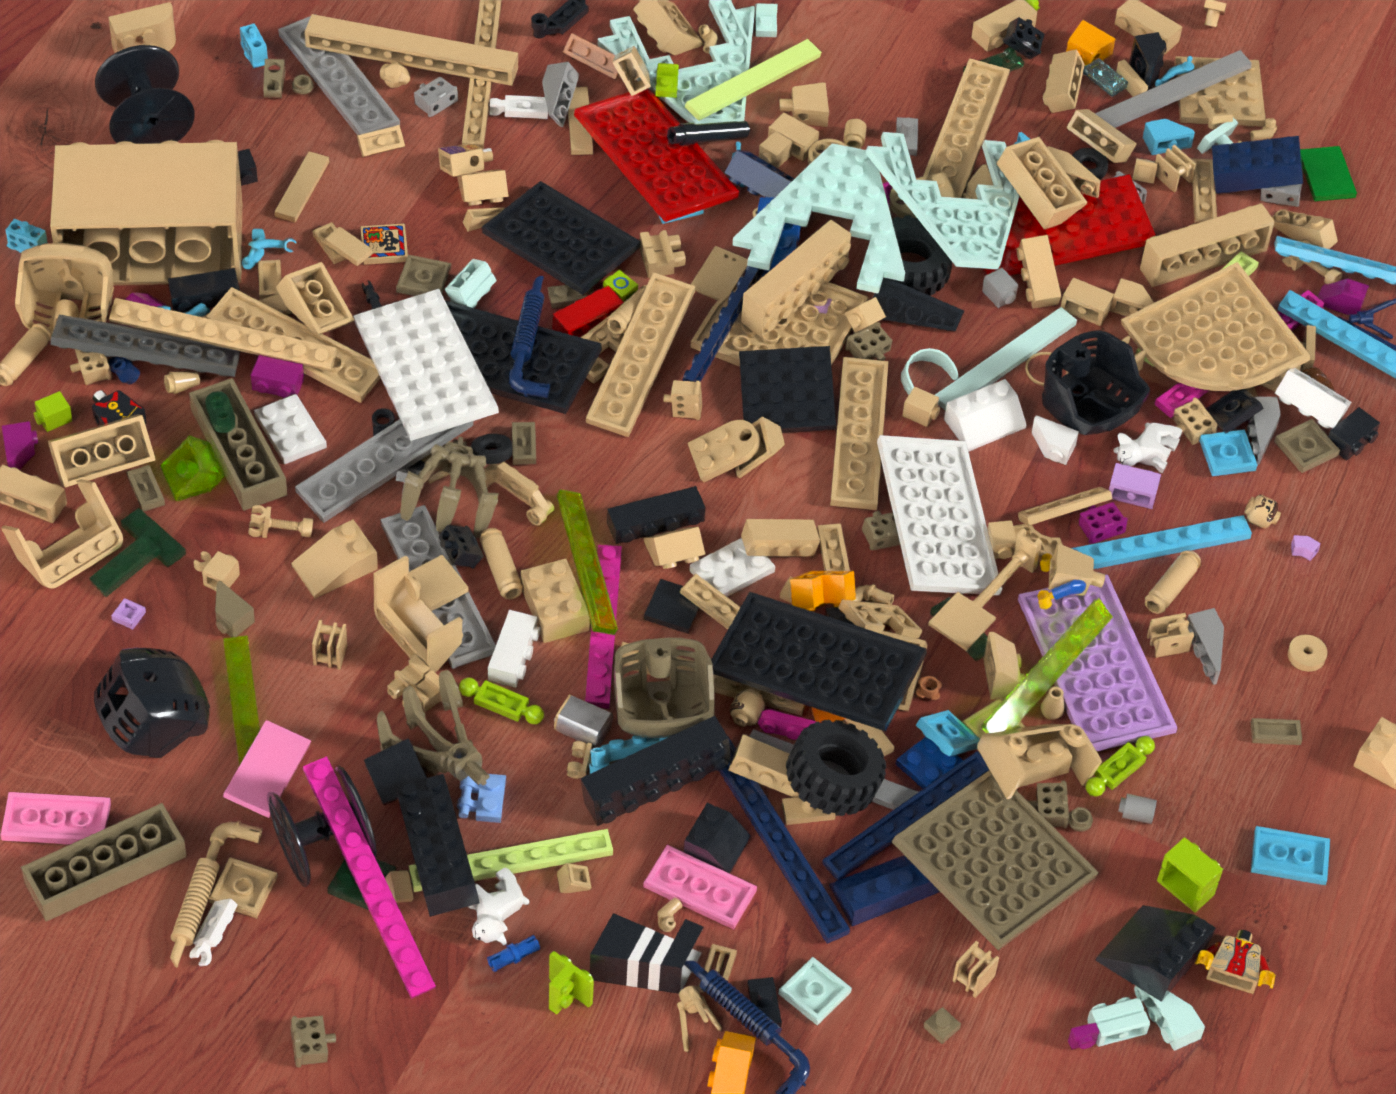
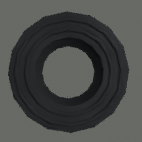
M1081 148L1073 153L1072 156L1080 163L1083 161L1095 163L1097 167L1088 170L1099 180L1103 179L1108 169L1106 156L1094 148Z
M501 434L482 435L471 443L473 454L475 456H485L486 464L502 463L512 456V441L507 436Z

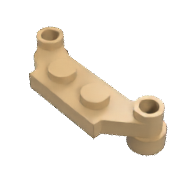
M502 462L500 465L490 464L484 468L487 488L493 482H496L529 505L531 508L526 514L528 520L533 525H541L546 521L547 516L554 511L553 504L549 500H545L538 490L539 486L534 481L520 474L515 468L510 467L505 462Z

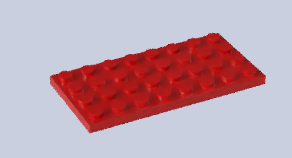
M649 88L631 96L630 92L574 110L575 118L664 222L738 198L739 190L697 143L684 146L669 143L667 138L668 129L678 126L680 123Z
M1130 174L1100 180L1098 198L1081 193L1087 204L1063 223L1047 229L1041 226L1022 198H1019L1002 261L998 269L1003 268L1010 276L1020 274L1023 264L1017 258V248H1019L1021 239L1048 235L1054 266L1145 246L1146 240L1156 236ZM983 268V271L986 276L998 269Z

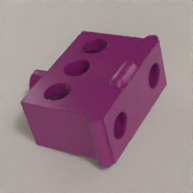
M1114 502L1100 507L1095 505L1089 506L1088 511L1080 513L1079 526L1088 537V542L1093 544L1125 533L1128 519L1121 514Z

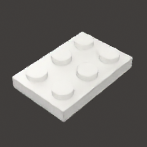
M297 394L254 410L257 421L284 464L327 448L326 440Z
M742 538L690 564V572L693 575L698 574L728 597L774 573L775 565L767 556H747Z

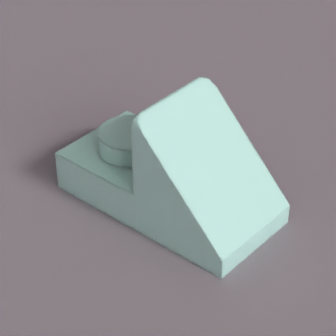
M755 4L756 37H777L778 4Z

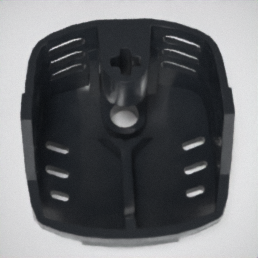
M1090 331L1071 338L1057 347L1050 354L1045 364V381L1042 393L1043 406L1063 425L1079 431V434L1082 435L1109 432L1121 426L1140 411V408L1149 396L1150 388L1139 375L1132 347L1105 331ZM1097 338V340L1081 343L1086 339ZM1096 346L1097 348L1088 349L1087 347ZM1062 369L1069 372L1062 377ZM1073 391H1080L1081 394H1075Z
M139 647L122 649L94 691L95 708L104 729L110 738L127 753L162 758L188 737L202 735L208 729L210 705L203 686L192 667L173 651ZM119 688H127L129 692L128 695L116 693ZM136 719L140 725L135 724L133 720ZM130 727L134 733L129 732L126 728ZM116 729H119L129 741L122 739L116 732Z

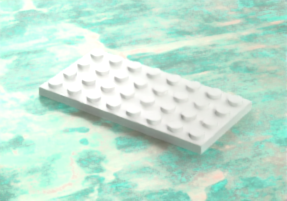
M439 289L353 315L354 322L410 441L499 413L498 406Z
M880 435L877 444L911 591L957 593L958 591L964 594H980L998 575V570L966 441ZM1002 586L994 595H1000Z

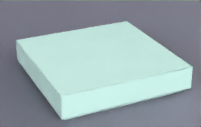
M812 957L779 989L778 994L818 1025L851 993L852 988Z

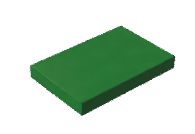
M1340 146L1300 149L1302 169L1314 202L1356 198L1357 191Z

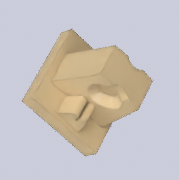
M1137 158L1132 180L1154 184L1158 162Z

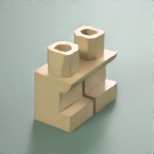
M666 230L654 236H650L649 232L640 233L639 241H641V247L639 249L648 278H651L653 272L663 276L674 274V267L685 266L686 257L684 251L673 252V250L681 249L679 235L668 236Z
M416 655L409 660V665L403 670L394 672L395 679L387 686V692L393 699L400 697L406 687L412 686L420 700L424 713L442 701L439 676L433 670L430 671V667Z

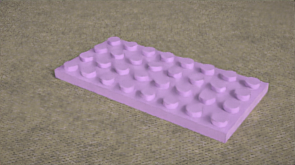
M1105 575L1102 588L1090 585L1086 595L1074 594L1055 600V598L1051 599L1052 605L1048 609H1041L1039 607L1037 595L1041 590L1019 594L1018 602L1055 687L1061 688L1064 692V706L1068 717L1073 725H1077L1084 730L1096 752L1122 746L1128 742L1130 744L1135 743L1141 736L1156 738L1176 733L1177 725L1108 575ZM1048 588L1041 589V590H1047L1049 593L1052 592V591L1049 590Z

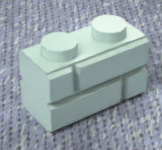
M472 259L445 288V291L452 303L475 308L479 299L490 291V287L497 280L491 272L488 263Z
M1124 997L1115 1004L1108 1006L1105 1003L1098 1004L1090 1010L1087 1019L1088 1024L1096 1022L1099 1035L1096 1041L1098 1047L1145 1035L1150 1026V1021L1144 1011L1140 998L1130 999L1129 997Z

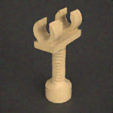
M1305 239L1300 241L1303 243L1311 244L1308 240ZM1292 255L1282 260L1286 266L1292 267L1294 271L1303 264H1306L1325 277L1324 283L1326 284L1340 281L1342 278V273L1337 269L1329 270L1316 261L1304 262L1299 257Z
M261 505L252 507L251 513H260L261 515L251 514L249 527L259 528H249L248 533L251 536L259 537L262 535V538H267L268 528L274 527L286 530L291 529L293 531L298 530L301 536L311 538L313 519L303 518L299 523L289 520H277L270 518L271 507L264 508Z
M573 742L572 755L577 758H584L583 765L579 762H569L567 776L575 779L587 776L589 764L592 763L590 753L592 743Z

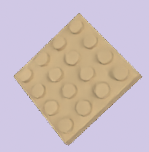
M1176 56L1174 63L1177 66L1187 62V57ZM1192 57L1191 63L1194 64L1193 70H1196L1221 58ZM1250 60L1252 63L1251 68L1178 100L1180 123L1208 124L1209 118L1199 104V97L1202 95L1221 94L1234 114L1233 118L1238 122L1239 126H1265L1264 121L1266 117L1259 60ZM1187 73L1176 75V78Z

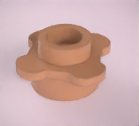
M932 676L922 677L918 680L920 686L916 691V695L919 698H931L934 701L940 698L939 689L942 687L941 681Z

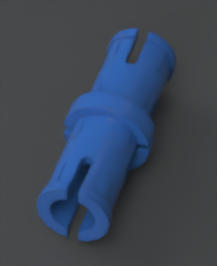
M532 935L521 942L507 945L506 949L487 957V961L492 971L496 972L513 962L517 964L525 956L539 951L540 945L536 937Z

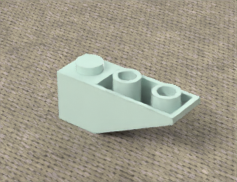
M1137 986L1134 987L1136 997L1140 998L1141 1002L1143 1001L1148 1009L1150 1019L1157 1023L1161 1029L1164 1041L1170 1043L1174 1051L1201 1039L1205 1026L1190 1004L1171 992L1161 1002Z

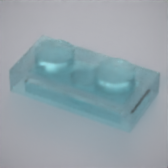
M1100 58L1084 67L1083 74L1111 97L1127 88L1128 81Z

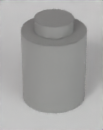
M1127 793L1126 798L1121 797L1118 812L1123 813L1122 818L1152 824L1157 800Z

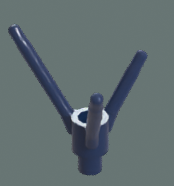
M1396 298L1383 302L1369 310L1357 311V314H1349V323L1364 324V326L1377 331L1383 336L1393 339V335L1373 324V315L1396 304Z

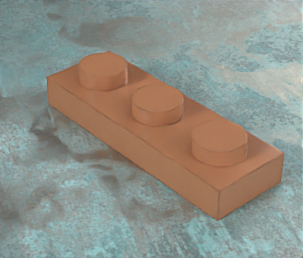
M571 33L563 53L613 79H619L620 75L612 62L615 54Z

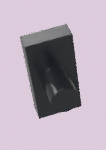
M774 978L748 980L747 987L751 1003H754L766 1016L770 1017L774 1023L781 1027L782 1020Z

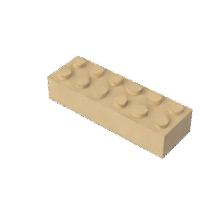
M1261 203L1248 206L1239 211L1229 212L1220 217L1210 218L1201 223L1191 224L1182 229L1172 230L1163 235L1153 236L1146 240L1140 270L1150 285L1155 287L1227 264L1240 251L1248 256L1265 252L1268 248L1275 221Z
M828 221L743 294L741 323L761 337L768 331H772L778 322L786 319L793 309L797 306L800 307L807 297L815 294L821 285L829 282L835 273L847 266L849 262V249L851 247V233L834 221Z

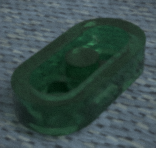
M220 391L210 393L206 397L205 402L214 430L220 433L230 432L234 429L236 421L228 396Z

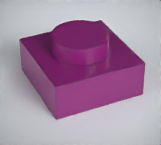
M1096 1022L1071 1028L1068 1039L1071 1050L1076 1048L1087 1049L1096 1044L1099 1035Z

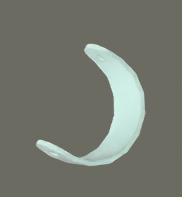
M931 348L914 353L901 372V383L908 395L914 388L908 373L909 365L913 362H933L941 366L953 380L958 379L957 368L949 356L940 350Z

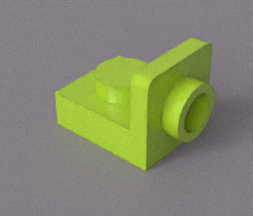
M657 64L655 97L677 98L678 64Z

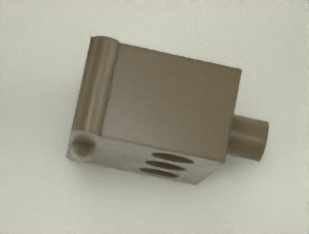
M876 322L849 336L845 350H849L855 358L869 360L876 358L878 361H884L886 357L883 354L891 350L893 341L881 328V323Z
M875 511L873 517L865 518L861 530L870 545V550L900 545L893 512L882 515L880 511Z
M1061 781V783H1037V801L1028 802L1053 827L1062 826L1067 828L1069 821L1067 783L1065 781Z
M293 1016L290 1029L295 1065L300 1068L301 1065L327 1062V1043H335L336 1034H325L323 1016L303 1018Z

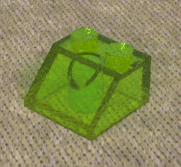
M190 435L160 465L176 501L210 492L225 477L210 442Z

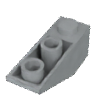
M569 62L547 65L542 81L548 114L560 127L564 125L580 75Z
M1255 397L1261 402L1264 409L1248 419L1247 435L1251 437L1252 442L1250 446L1257 465L1260 464L1279 422L1281 414L1277 397Z
M1215 608L1189 614L1187 620L1189 621V632L1194 633L1192 640L1194 654L1197 658H1200L1205 675L1215 685L1221 671L1224 625Z

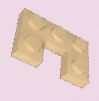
M607 317L581 337L601 343V352L608 347L617 352L625 333H612L607 326ZM598 357L586 378L593 384L606 375L610 365Z
M842 599L838 607L846 615V619L853 622L856 626L882 634L885 628L883 624L889 625L895 631V634L919 639L923 631L897 605Z

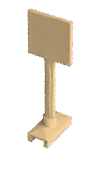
M1023 528L1017 534L1012 560L974 601H971L957 591L929 621L928 625L967 651L996 620L995 616L982 607L1019 567H1024L1031 573L1034 572L1038 567L1042 540L1038 538L1035 542H1032L1026 538L1027 530Z

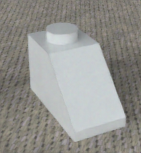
M1036 415L1032 435L1044 457L1066 465L1076 446L1079 431Z

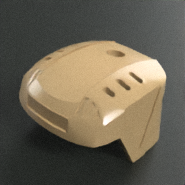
M45 243L21 252L15 307L26 328H32L35 324L33 320L49 324L48 328L53 333L59 314L83 319L102 315L101 318L94 321H107L114 287L111 263L103 253L86 246L65 243ZM64 298L83 300L80 313L77 305L73 301L62 299ZM36 302L47 306H51L54 309L50 310L38 306ZM101 307V310L88 312L90 309ZM35 311L46 315L52 316V318H44L39 315H36Z

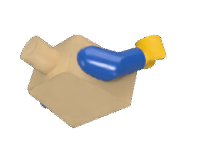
M1058 544L1053 556L1050 553H1045L1041 557L1040 567L1043 572L1049 571L1048 589L1052 592L1049 593L1047 590L1039 591L1037 595L1039 607L1041 609L1050 608L1052 605L1051 599L1054 598L1058 600L1068 595H1086L1090 585L1102 588L1105 574L1093 571L1094 559L1076 549Z

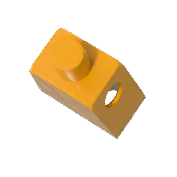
M1082 20L1069 38L1066 52L1077 49L1085 64L1084 66L1092 68L1113 54L1115 38Z

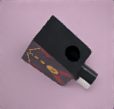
M100 390L93 395L92 400L95 403L92 405V411L97 426L137 414L142 415L145 424H147L145 409L122 391L116 390L107 396L104 391Z

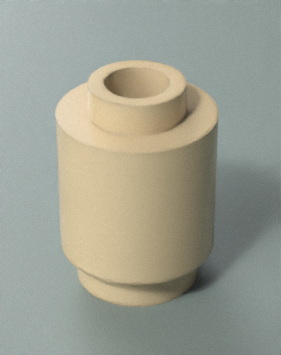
M850 119L846 122L843 138L844 144L853 148H862L865 143L867 128L864 121Z

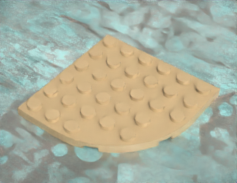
M1238 262L1121 319V325L1141 351L1146 350L1145 357L1153 366L1171 379L1198 389L1233 391L1254 387L1286 373L1289 369H1294L1310 360V354Z
M825 282L815 294L807 297L800 307L797 306L793 309L786 319H782L772 331H768L762 337L741 323V311L715 357L740 366L739 351L830 346L832 365L852 331L845 313L867 302L869 297L833 283ZM726 293L709 311L691 340V348L701 351L702 342L705 338H709L711 327L714 322H718L721 309L727 307L730 294ZM828 299H831L832 301L827 313H819L815 306H823L827 303Z

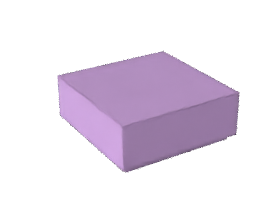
M124 598L111 616L113 621L134 629L146 613L145 607Z

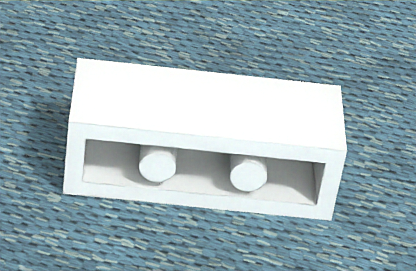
M1296 368L1287 371L1275 392L1279 396V400L1288 405L1292 403L1299 408L1298 411L1308 417H1315L1320 425L1328 429L1330 427L1334 428L1340 423L1352 403Z
M509 610L488 666V681L516 688L519 679H524L526 673L525 662L531 659L533 654L532 643L538 640L540 634V627H537L536 616Z

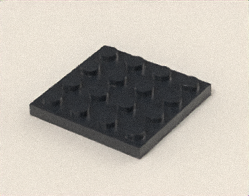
M830 346L739 351L743 420L753 424L761 417H764L780 426L782 433L836 430Z

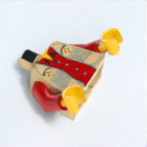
M1239 930L1236 938L1225 936L1223 942H1216L1208 949L1201 950L1195 961V964L1201 963L1206 966L1205 969L1209 970L1206 977L1207 980L1251 994L1254 993L1257 983L1260 987L1262 984H1267L1273 989L1276 975L1269 970L1265 957L1261 955V947L1251 943L1252 933L1247 930Z

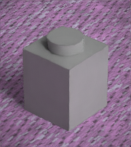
M1003 268L984 276L982 292L997 308L1010 304L1016 299L1018 284Z

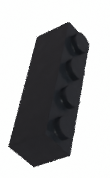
M694 486L608 508L607 525L615 544L628 543L642 537H650L658 533L674 531L681 527L704 522L706 507L697 487Z

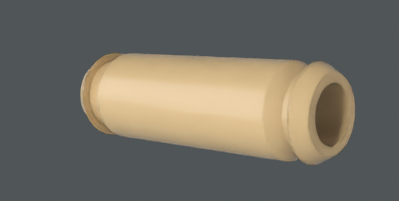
M647 285L637 290L608 317L607 326L612 333L623 334L626 332Z
M42 323L34 324L0 362L1 385H12L13 381L21 375L48 344V341L51 340L52 332L46 325Z
M496 528L484 530L480 536V543H482L481 546L500 595L508 600L515 599L521 595L523 585L502 532Z
M1191 550L1181 552L1180 556L1177 557L1145 597V606L1149 611L1159 614L1168 608L1197 572V569L1200 568L1201 559L1197 553Z

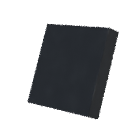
M1246 389L1229 392L1205 409L1218 424L1217 426L1226 434L1264 408L1261 402Z
M660 579L644 613V620L689 634L700 608L680 593L682 585Z
M409 738L364 759L384 806L398 800L396 786L427 778Z

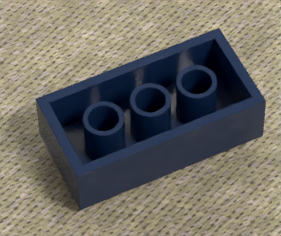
M1299 136L1212 146L1216 194L1303 184Z

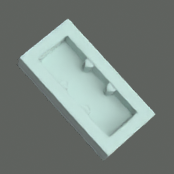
M1233 118V122L1223 123L1204 136L1197 149L1203 154L1216 144L1233 143L1228 136L1232 134L1238 122Z

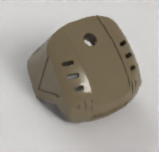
M669 637L640 640L618 648L615 653L614 690L618 724L623 731L645 738H666L714 716L713 665L702 643L692 639ZM676 647H690L693 648L695 652L676 649ZM639 650L638 653L622 658L624 654L630 651ZM678 656L690 657V658H693V659L695 660V662L686 661V660H679V659H677L676 657H678ZM633 660H639L638 663L623 668L624 664ZM677 666H686V667L694 668L695 672H693V671H687V670H680V669H677L676 667H677ZM647 668L651 676L666 678L670 675V680L647 682ZM633 670H639L638 673L623 678L624 674Z

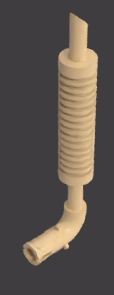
M241 821L226 822L216 827L211 834V844L206 858L198 859L171 934V940L175 942L170 957L176 968L178 967L184 947L193 944L220 868L219 864L215 861L220 846L224 845L228 837L233 839L240 838L259 844L263 828L241 823Z

